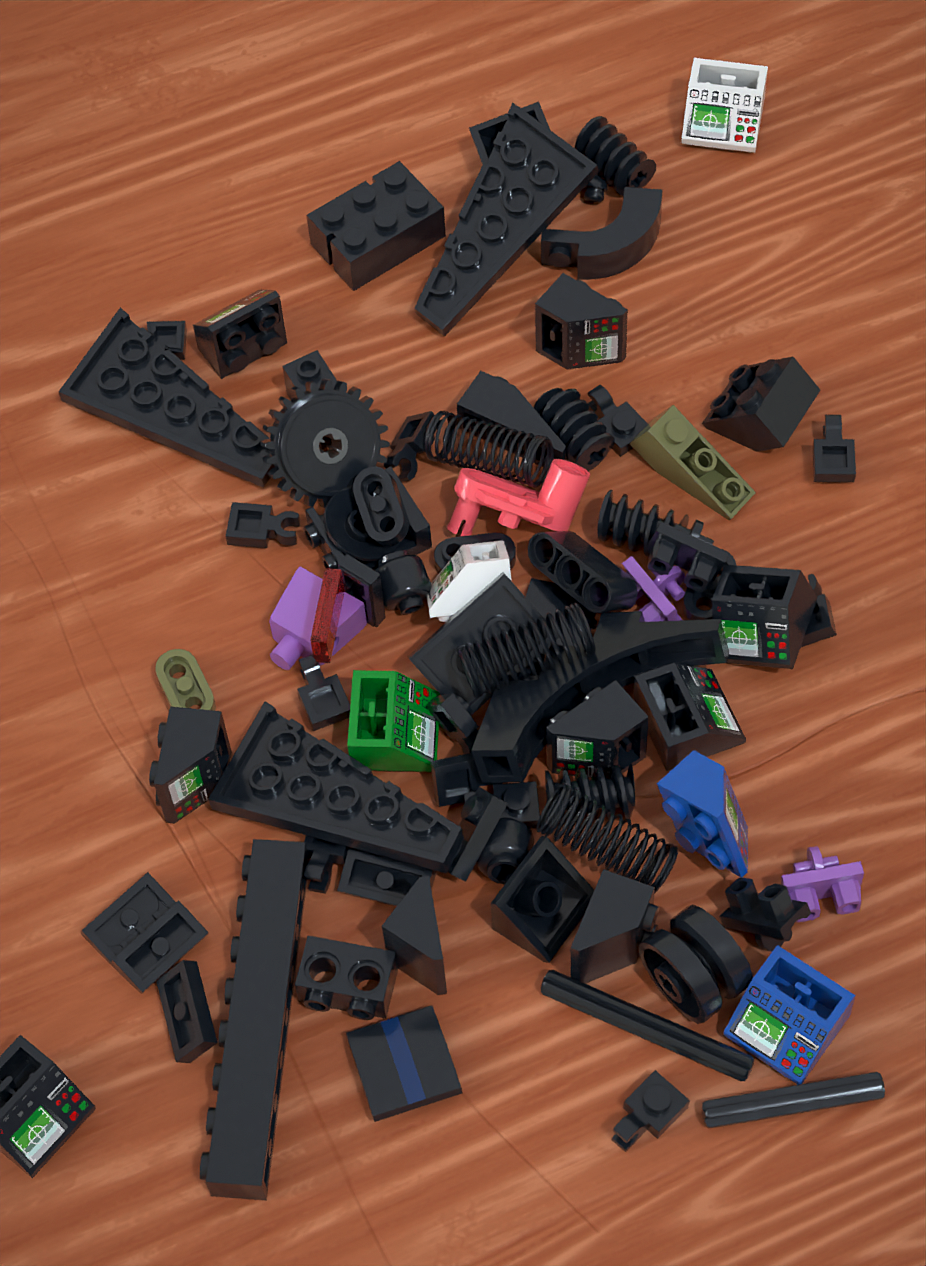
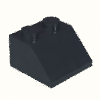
M603 869L570 948L571 978L586 984L637 963L640 956L639 944L658 929V925L655 922L660 907L654 905L655 887Z

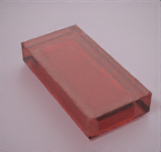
M327 568L324 571L310 638L313 658L316 662H331L345 593L341 569Z

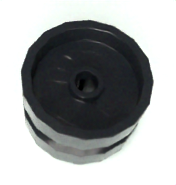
M692 904L670 919V932L659 929L639 944V954L651 979L667 1000L686 1018L701 1024L721 1010L722 997L732 999L747 989L753 979V974L745 955L730 933L703 908Z

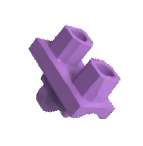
M632 556L622 563L627 571L626 573L636 583L637 600L644 594L650 600L647 605L639 610L643 612L645 622L682 620L677 614L676 608L666 598L670 594L678 601L685 595V592L680 587L684 581L685 573L680 567L673 566L668 575H660L651 571L656 576L655 580L652 581Z
M813 846L807 848V861L793 863L794 873L782 875V885L787 886L791 899L808 903L811 914L807 918H801L796 921L798 923L814 920L820 916L821 909L818 899L832 897L836 912L841 915L860 910L861 884L864 876L861 861L839 865L837 856L822 858L819 847Z

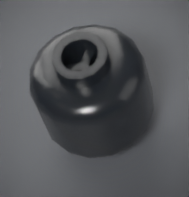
M407 550L393 552L382 557L377 562L378 567L375 571L381 576L384 607L388 610H400L401 615L411 614L424 607L423 600L427 598V594L432 588L422 559L417 555H409Z
M500 818L477 860L479 870L492 881L505 884L533 848L534 836L532 830L525 823L516 819Z

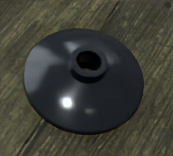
M353 488L337 492L327 503L323 516L325 530L333 544L343 553L362 561H377L393 553L399 545L398 543L393 546H384L368 535L353 493ZM376 492L373 493V496L379 495ZM391 521L387 524L385 529L386 532H389L394 528L395 521Z

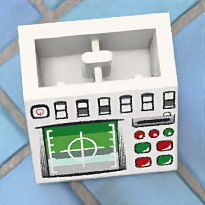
M694 58L688 86L681 144L755 153L765 100L768 66Z
M503 540L467 544L459 548L431 583L432 588L427 594L430 618L438 617L439 621L447 622L502 572L511 580L510 562Z

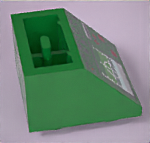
M353 670L347 744L349 756L372 771L432 772L430 761L438 759L439 723L425 706L437 695L441 694L397 671Z

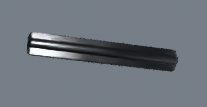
M871 1072L706 1100L702 1103V1115L706 1127L716 1128L881 1100L885 1097V1085L880 1073Z

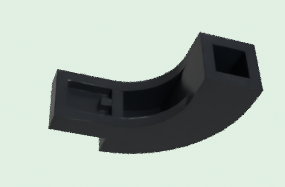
M625 187L620 214L612 223L598 230L583 232L545 229L541 236V265L560 268L576 267L578 268L577 280L606 278L633 267L649 253L657 240L661 223L663 190Z

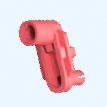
M553 459L542 488L538 492L476 469L462 468L454 486L459 499L447 529L457 535L461 522L464 520L461 536L472 535V530L481 507L487 506L501 511L498 522L512 529H517L520 519L554 531H568L590 478V473L573 462Z

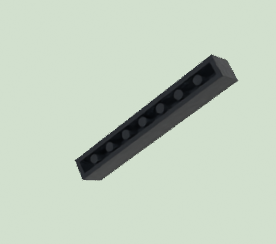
M253 839L251 855H244L242 879L247 881L246 895L238 896L236 918L242 924L240 936H233L230 952L231 963H236L234 978L228 977L225 985V1004L230 1005L228 1020H221L218 1042L219 1047L224 1048L222 1063H215L212 1078L213 1091H218L216 1107H209L206 1119V1134L212 1135L210 1152H203L200 1161V1180H205L211 1197L267 1201L307 879L304 878V873L310 861L306 842Z

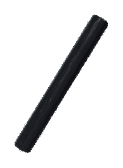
M549 970L542 981L541 992L543 995L739 1081H746L752 1071L754 1058L751 1055L565 974Z

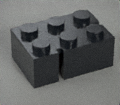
M401 161L372 176L373 184L370 185L367 181H364L307 214L310 244L329 265L333 264L334 271L353 291L446 237L444 207Z

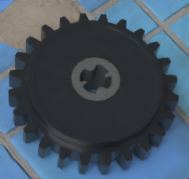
M328 379L321 380L320 388L317 387L315 382L306 381L305 392L298 387H292L291 392L294 398L289 400L281 396L278 399L283 407L281 411L271 409L269 411L271 417L275 419L274 424H266L262 428L271 433L270 439L261 441V446L270 449V454L262 458L263 462L274 464L275 466L269 471V477L273 479L282 478L277 487L283 492L292 488L290 498L297 502L304 495V504L310 507L314 506L318 499L320 506L325 508L329 500L337 492L353 488L354 480L362 470L376 466L377 462L387 463L388 458L380 454V448L390 446V442L380 439V434L386 432L388 426L376 422L383 415L382 411L378 409L369 410L374 400L368 396L359 400L361 389L353 386L347 392V383L339 380L333 389L332 382ZM324 436L332 439L331 446L326 445L329 448L326 452L319 449V443H325L322 439Z

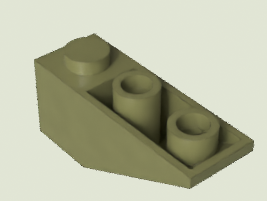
M674 405L656 416L629 443L658 474L728 520H731L756 493Z

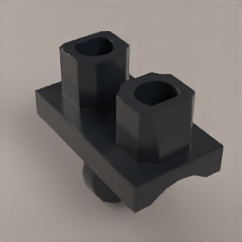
M697 519L691 529L677 523L675 527H672L660 521L645 552L649 553L647 566L649 570L660 575H668L673 565L685 569L687 574L683 582L687 587L698 592H703L709 582L715 580L726 563L729 552L714 546V540L701 535L704 523Z
M740 877L725 890L730 906L719 917L723 927L750 932L755 935V941L761 949L773 951L777 945L781 947L785 941H790L792 938V926L799 919L807 918L811 912L807 902L791 899L788 888L785 885H769L758 893L753 879Z

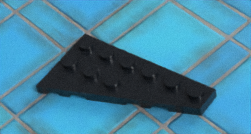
M121 307L59 390L61 401L260 487L264 488L271 478L268 473L275 466L274 464L264 463L262 460L264 456L270 454V449L261 446V441L270 438L252 422H246L240 417L227 400L223 397L220 399L215 395L203 379L170 350H164L153 340L152 335L145 328H139L132 322L129 314Z
M266 701L263 703L208 799L212 810L443 873H447L464 839L461 827L424 803L417 804L402 794L401 788L390 781L387 783L383 782L373 775L371 769L325 739L318 740L307 733L303 725L292 718L287 720L278 714L276 708Z

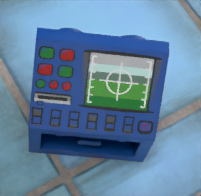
M693 750L657 783L664 800L662 807L674 823L677 831L675 833L676 840L686 851L690 853L696 851L705 856L717 869H727L742 878L748 873V826L724 766Z
M777 945L751 980L723 1035L797 1085H800L850 1017L855 995Z

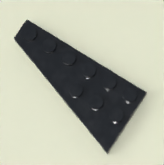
M512 103L507 113L508 119L502 132H498L493 142V151L487 163L482 165L460 211V220L453 234L448 236L444 245L445 251L438 266L433 268L414 308L419 317L443 336H446L599 173L597 164L514 103Z

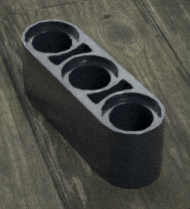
M572 531L539 532L530 539L528 556L534 567L593 613L627 611L636 603L638 596L637 586L631 576Z

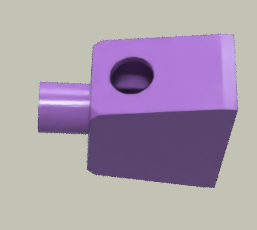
M299 567L270 617L272 637L278 643L270 653V658L284 670H290L300 656L304 658L315 654L319 665L325 664L367 625L364 602L306 569Z

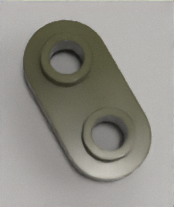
M173 649L162 654L157 660L155 671L169 705L182 708L200 705V709L215 711L216 704L213 693L195 657L183 649ZM178 672L185 673L184 676L178 679L172 677Z

